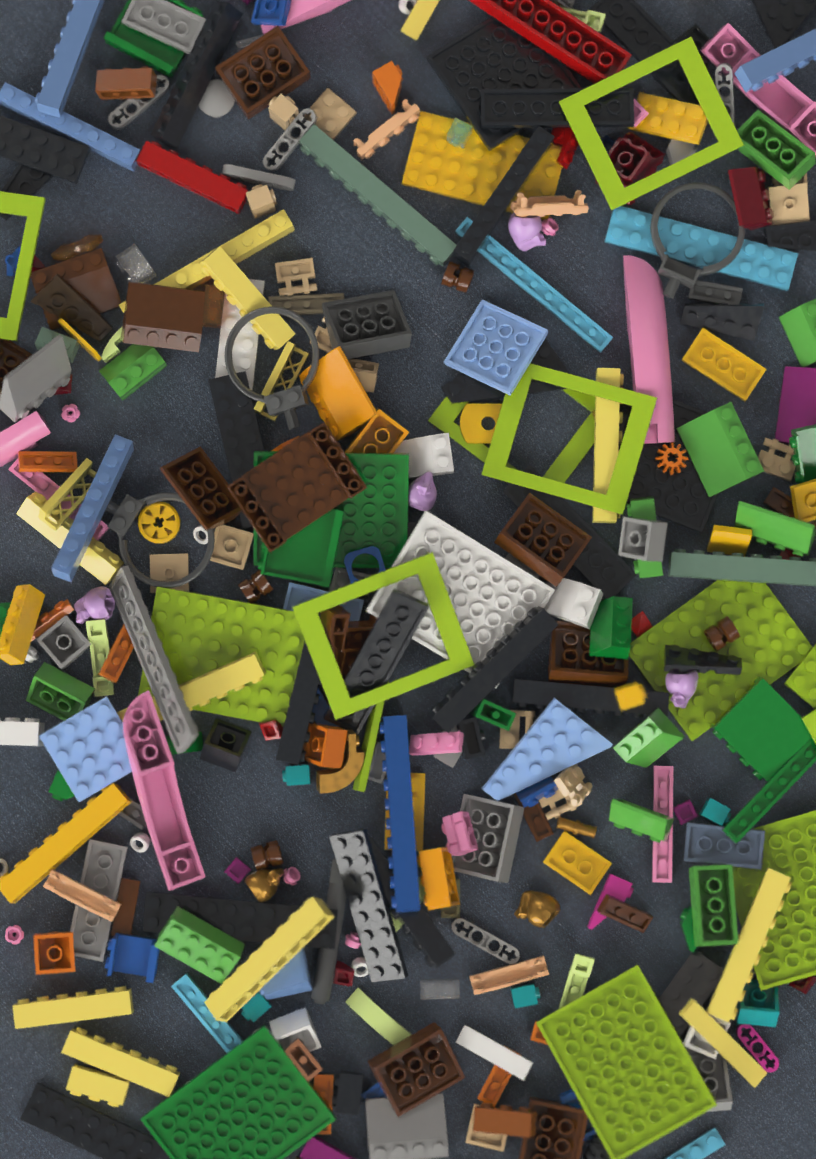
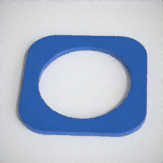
M366 547L350 552L345 556L344 563L350 583L359 581L353 575L351 565L353 560L360 554H370L377 559L379 563L378 573L386 570L380 550L377 547Z

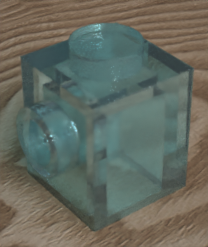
M455 118L447 133V141L455 147L464 149L472 133V125Z

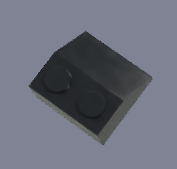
M216 718L204 742L200 759L236 773L252 731Z

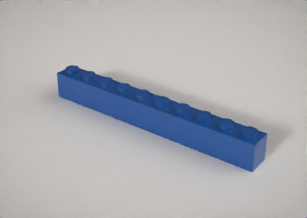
M407 715L383 716V722H380L379 727L380 734H384V741H381V753H385V760H382V771L386 772L387 779H383L384 791H388V799H385V810H389V818H386V829L390 830L391 837H387L388 849L392 850V857H388L389 869H393V876H390V888H394L395 896H391L392 908L396 909V913L414 912L420 910Z

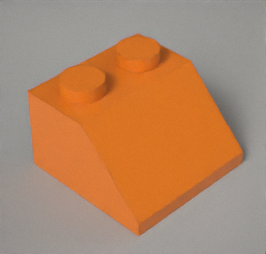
M393 61L372 72L373 84L391 115L395 113L403 80L401 76L403 75L402 70L398 64L394 65Z
M315 722L313 724L309 723L308 731L311 732L309 742H305L304 750H306L304 760L320 767L342 768L348 730Z
M73 932L34 934L36 975L75 972Z

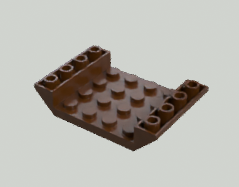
M324 422L240 476L227 488L271 553L297 532L348 498L354 497L366 489L367 486Z

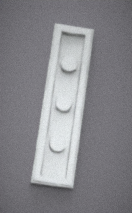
M464 1025L456 1041L459 1045L522 1080L526 1079L533 1065V1062L467 1025Z

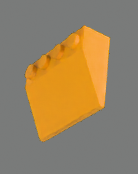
M340 346L319 359L316 376L306 391L311 402L318 410L320 418L326 423L335 439L339 441L354 434L374 417L377 411ZM311 366L299 375L301 384L307 377Z

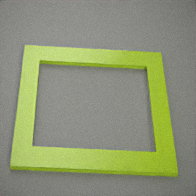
M692 37L559 101L611 211L744 146ZM679 60L718 142L624 188L584 105Z
M0 191V213L27 217L7 318L0 317V339L18 340L46 201L45 197Z
M530 363L511 396L505 393L481 475L623 515L657 397ZM532 379L632 406L606 495L506 467Z
M563 389L562 391L591 411V413L543 476L544 478L562 483L566 482L594 444L595 396L570 389ZM446 396L428 421L443 433H449L451 439L485 463L489 448L484 444H467L461 434L460 426L454 423V420L468 402L451 404ZM507 462L506 467H509V468H512V469H516L515 467H513L511 464H509V463Z
M433 552L292 606L335 720L474 665ZM418 574L449 659L350 698L318 613Z

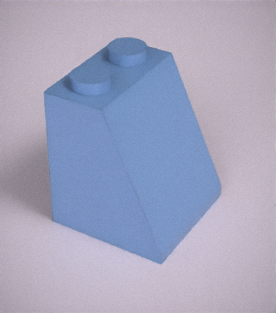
M304 948L260 989L261 995H264L266 1000L312 991Z

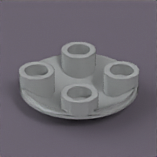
M210 80L199 103V107L205 114L219 118L232 109L235 99L222 80Z

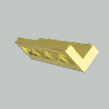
M287 341L261 395L268 396L274 394V389L282 385L284 390H286L285 384L288 383L287 389L292 388L309 353ZM293 351L303 355L299 363L292 365L290 357ZM292 368L294 374L292 379L284 381L282 377L283 371ZM257 401L254 407L255 412L276 421L278 416L273 417L264 412L266 404Z
M86 458L40 508L37 518L53 530L57 531L83 502L91 486V483L85 484L84 477L89 474L94 478L96 472L91 469L93 464L91 460ZM82 488L83 495L73 496L72 490ZM62 501H71L72 507L70 509H62L61 503ZM51 514H59L60 520L56 524L48 518Z

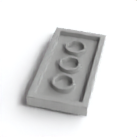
M132 0L122 20V24L190 55L195 41L207 20L165 0Z

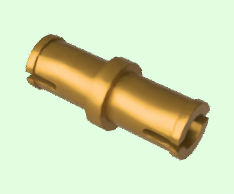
M560 816L556 825L557 829L591 838L595 837L597 826L580 823V820L565 819Z

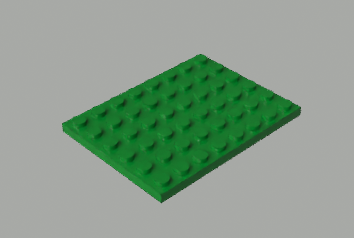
M254 451V467L278 451ZM345 453L367 488L333 508L345 511L334 567L346 568L344 558L348 553L374 546L380 550L385 568H391L407 542L409 454ZM255 529L253 566H258L260 558H264L265 551H262L263 541ZM360 554L353 560L351 568H379V563L370 554Z
M264 1025L170 1095V1097L143 1115L140 1120L170 1159H284L334 1122L336 1116L310 1082H307L284 1052V1048L275 1039L268 1027Z

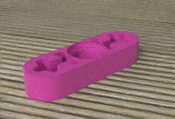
M739 1024L736 1028V1035L765 1071H776L779 1067V1060L751 1025ZM743 1027L745 1029L749 1028V1035L752 1038L756 1035V1038L750 1041L745 1035L741 1036V1029ZM755 1042H760L763 1045V1049L759 1053H755L752 1050ZM765 1054L770 1060L774 1059L772 1062L774 1066L766 1067V1060L763 1057L759 1060L758 1057Z

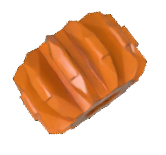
M671 442L669 447L663 444V450H657V453L661 456L655 457L656 461H661L657 467L664 466L663 473L669 469V474L673 475L675 469L679 474L681 472L680 467L685 468L687 466L682 462L688 460L687 456H682L687 452L686 449L680 452L681 444L674 448V442ZM670 456H675V463L673 461H668V458Z

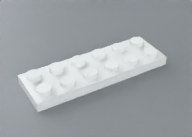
M249 279L263 295L265 281ZM226 293L224 296L215 378L228 375L224 357L225 345L232 328L242 318L239 308L236 305L233 306L227 300ZM249 321L239 331L234 341L232 362L236 373L246 371L250 390L253 391L259 335L252 329V323Z

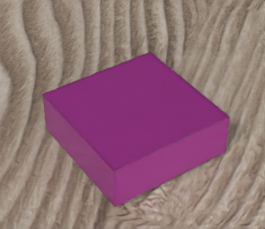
M690 799L673 807L680 825L698 817Z
M236 857L224 872L239 884L250 872L251 868Z

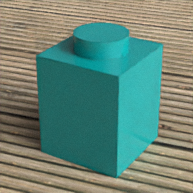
M309 765L286 766V770L282 771L283 782H287V786L311 784Z
M708 797L699 815L722 826L723 823L727 824L731 817L729 811L731 809Z
M534 983L510 987L515 1008L538 1004L537 999L540 998L539 988L534 986Z
M259 990L242 1007L243 1011L241 1013L248 1021L251 1019L255 1022L272 1004L269 1000H266L264 995H261Z

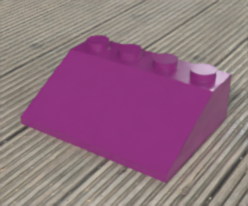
M784 367L775 439L781 443L790 444L791 430L816 424V368Z

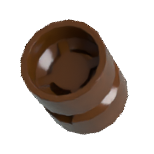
M449 261L441 284L450 288L455 286L456 290L467 293L475 270L468 267L460 268V264Z
M261 570L252 574L250 580L245 579L238 584L250 603L260 600L261 595L266 596L274 590L265 576L261 574Z
M727 616L718 621L717 626L712 625L704 630L707 640L716 652L724 648L726 642L732 643L740 638L738 630Z
M277 840L267 842L266 846L260 844L251 847L256 870L267 869L270 864L273 867L284 864Z

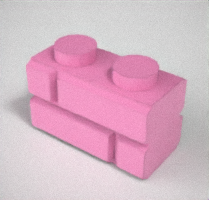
M460 811L442 818V831L448 840L446 847L452 856H462L478 850L469 812Z

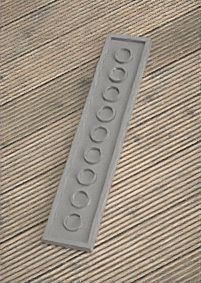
M128 565L121 566L110 583L109 588L177 753H183L198 736V729L193 723L190 709L186 706L183 692L179 689L176 682V675L171 670L169 659L165 655L162 642L155 631V625L149 617L148 608L141 597V591L137 588L134 574L130 571Z

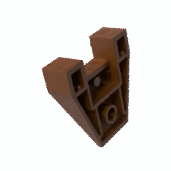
M339 604L321 611L320 621L344 680L377 617L370 614L369 620L349 621L350 613Z

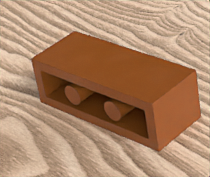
M149 67L97 70L95 91L101 100L155 98L157 76L153 69Z
M481 1103V1106L474 1108L473 1131L530 1138L535 1136L537 1112L531 1111L530 1107H519V1110L512 1109L511 1105H500V1108L493 1107L492 1103Z

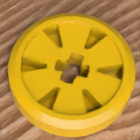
M160 501L149 506L146 505L139 514V531L145 539L152 543H167L173 540L180 530V516L176 509L166 502ZM155 519H164V522H162L163 526L161 528H159V526L155 527Z

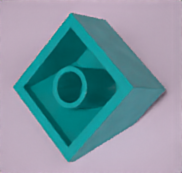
M751 979L750 983H746L743 988L746 991L741 1002L738 1001L736 1009H738L736 1014L737 1024L776 1027L780 1013L778 986L760 990L758 981Z

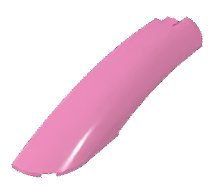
M729 23L725 24L704 45L701 52L716 67L721 63L730 64L733 68L734 85L766 116L815 152L816 158V102L802 93L783 75L779 76V79L771 84L768 82L763 84L764 86L755 92L753 90L745 92L734 73L741 65L761 55ZM725 67L722 68L721 72L726 76L729 71H726Z

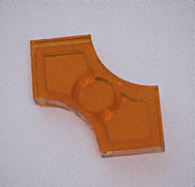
M87 235L76 242L61 245L51 255L53 260H69L80 253L92 251L104 240L102 235Z

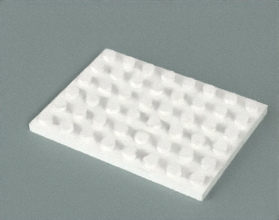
M428 511L423 513L392 567L433 552L474 665L479 661L482 662L487 657V652L492 648H496L500 644L501 638L506 634H510L514 630L513 627L519 621H524L528 617L527 613L532 608H537L538 606L545 608L555 591L552 587ZM418 574L378 589L365 611L378 618L394 588L429 604ZM429 606L412 639L448 660L447 651ZM473 666L468 667L464 670L471 673L473 671Z

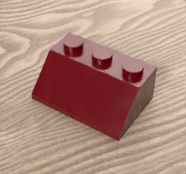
M757 167L728 170L739 226L754 230L772 225L774 215L768 204L770 195L768 190L765 189L764 182H766V176L764 171Z

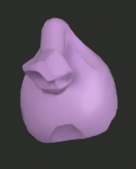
M515 213L510 216L508 221L509 233L520 250L527 251L535 246L546 245V239L540 233L542 222L539 216L530 215L523 218Z
M426 472L409 485L408 506L421 511H429L434 506L437 490L433 482V474Z
M104 586L93 588L76 601L74 609L77 614L76 622L78 624H84L90 618L94 620H108L112 616L115 600L110 589Z
M671 669V672L667 673L665 685L668 692L672 694L670 701L674 703L675 707L685 708L689 699L696 691L699 678L696 669H688V672Z

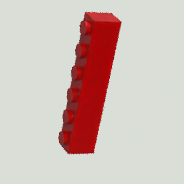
M146 141L136 159L138 166L237 214H240L247 201L246 192L248 190L244 184L239 182L235 184L230 181L229 177L223 174L218 176L209 167H200L196 165L194 160L188 157L183 159L179 157V153L171 149L167 151L162 148L161 144L152 141V143Z

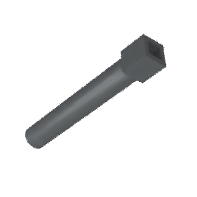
M334 858L326 906L329 909H338L335 949H318L311 999H314V1003L325 1004L326 1001H330L347 897L337 861Z

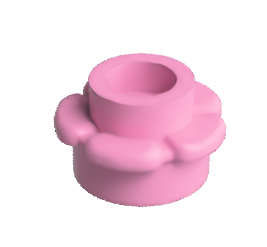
M552 218L543 220L542 232L545 235L550 234V236H554L558 230L556 221Z
M75 404L65 405L62 408L61 416L68 422H75L80 416V410L77 409L78 407Z
M295 867L285 868L283 874L284 882L292 886L296 885L300 879V872Z
M18 925L9 926L5 931L6 940L12 944L20 943V940L24 938L22 928Z
M351 932L350 935L346 934L345 944L351 948L359 949L361 943L358 933Z

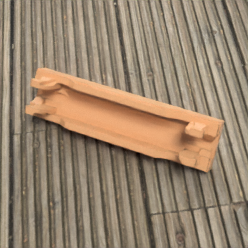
M405 99L402 102L405 112H397L368 136L366 143H363L359 138H355L353 142L354 146L358 148L357 156L360 160L370 158L375 153V149L379 146L384 147L390 141V137L394 134L396 136L405 129V125L414 123L419 118L420 108L416 104L410 105L408 100Z
M577 190L574 197L569 199L565 195L536 196L527 199L523 193L518 192L517 200L511 202L513 212L523 218L530 215L539 217L551 214L556 216H562L563 214L579 215L580 213H588L589 207L587 204H584L586 196L581 194V190Z
M54 869L51 870L47 881L43 885L44 888L113 922L122 905Z
M543 955L470 975L469 977L474 995L549 975V971Z

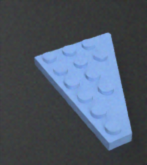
M553 698L482 789L499 801L610 748L613 744L556 698Z

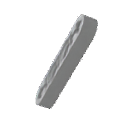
M721 63L715 71V85L724 105L729 106L731 109L729 115L735 126L733 68L728 63ZM723 67H725L726 71H729L726 75V81L730 80V83H719V81L723 80V74L719 73ZM727 86L730 89V94L722 96L719 92L721 87Z
M163 75L157 76V82L163 83L165 81V87H158L156 89L157 94L155 98H151L149 101H143L141 98L128 99L116 108L108 118L111 127L121 130L166 94L170 88L168 79ZM135 104L137 106L136 112L129 113L127 106ZM122 110H124L126 116H128L127 119L125 118V116H123L121 112ZM121 116H123V117L120 119V120H121V123H120V124H118L117 122L114 123V122H115L114 119H113L114 117L120 118Z
M303 109L263 158V165L266 169L270 171L278 170L299 145V140L317 122V115L313 110ZM310 113H312V115L310 116L312 120H307L303 124L306 126V128L304 129L300 124H298V122L300 121L301 123H303L305 121L304 115H310ZM295 127L301 129V134L297 138L291 135V131ZM287 142L289 144L288 151L280 152V144ZM276 150V152L283 157L281 159L277 157L275 159L276 165H270L269 167L268 165L270 163L268 160L270 158L274 159L277 156L276 154H274Z
M229 164L223 165L222 174L229 178L288 191L294 190L295 180L292 178Z
M457 918L452 922V931L457 936L508 964H515L519 960L520 953L511 944L464 918ZM462 921L465 928L473 927L469 931L468 937L464 936L467 933L464 930L456 931V923L460 924ZM474 931H480L483 934L481 941L476 942L472 940L471 936ZM496 940L499 942L500 947L497 951L489 949L490 941ZM503 945L507 946L505 948L506 951H515V959L511 958L508 960V956L505 953H502V956L498 955L502 951Z

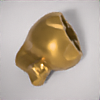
M282 868L257 870L246 877L245 883L259 902H265L276 893L284 870Z
M529 890L522 893L519 907L514 915L518 919L528 918L532 925L545 928L560 912V904L553 896L547 893Z

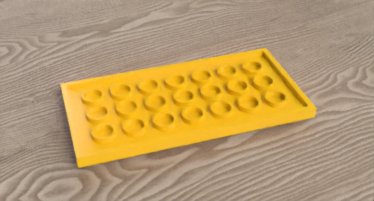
M420 111L402 185L485 205L530 138L515 135L489 151L470 123ZM552 144L520 190L524 197L528 199L529 197L555 196L562 166L556 162L562 149L561 146ZM510 205L507 212L514 213ZM545 215L540 218L542 221L547 220L550 215Z

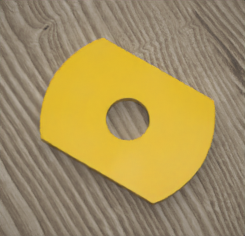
M62 318L58 320L63 329L73 339L78 340V343L95 360L99 362L102 359L97 351Z
M502 403L465 405L460 417V430L467 444H491ZM491 417L495 421V427L491 430L484 429L481 425L482 419Z

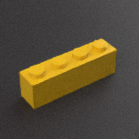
M30 584L16 586L0 636V659L10 665L24 664L45 597L44 593Z
M637 681L614 688L621 710L643 704V699L647 698L643 685H639Z

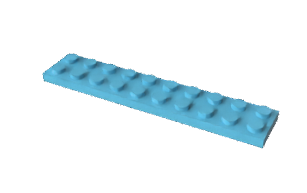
M623 206L614 209L605 242L659 256L651 239L650 224L652 214ZM661 216L658 219L659 237L667 250L664 254L673 260L703 268V266L713 265L722 261L731 253L738 239L735 236ZM744 239L736 258L728 266L718 271V273L788 291L798 253Z

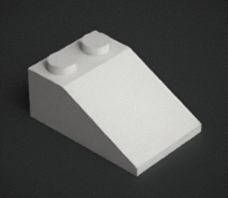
M449 433L404 440L394 452V454H409V479L418 478L426 472H431L433 476L454 473Z
M563 578L557 587L547 581L546 584L555 589L544 608L547 613L590 629L603 597V592L595 587Z

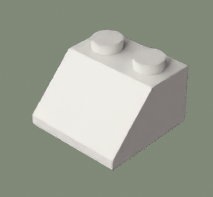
M306 1007L269 1021L272 1034L284 1050L298 1038L309 1052L321 1048L319 1038Z

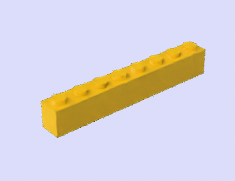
M113 783L101 790L102 793L98 797H92L83 810L79 809L72 815L73 819L68 823H62L57 828L59 830L57 833L47 836L43 840L44 844L41 847L31 850L26 860L16 863L14 865L15 869L10 874L7 872L0 878V891L10 903H17L47 877L52 869L55 870L132 802L118 784Z

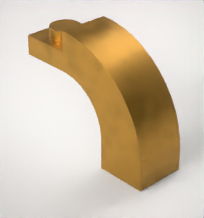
M353 730L347 731L342 768L316 770V789L320 794L343 789L359 774L364 761V751L361 748H357L359 747V736Z

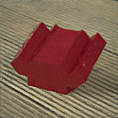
M633 132L626 133L623 138L619 137L608 152L624 188L654 174L657 166L662 164L665 155ZM634 199V200H632V201H630V202H628V203H626V204L631 205V204L635 203L636 199Z

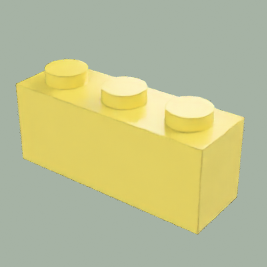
M75 1064L72 1066L66 1090H70V1094L75 1096L84 1094L89 1096L90 1100L100 1102L101 1099L108 1101L107 1104L110 1106L119 1107V1105L125 1103L131 1081Z

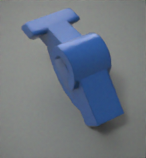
M21 246L5 258L7 276H14L16 274Z

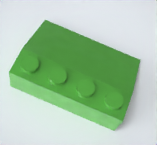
M732 402L676 428L708 497H712L764 472Z
M739 501L735 527L751 529V538L756 539L755 542L766 545L769 543L780 551L788 549L793 551L792 554L798 557L809 556L816 536L815 525Z

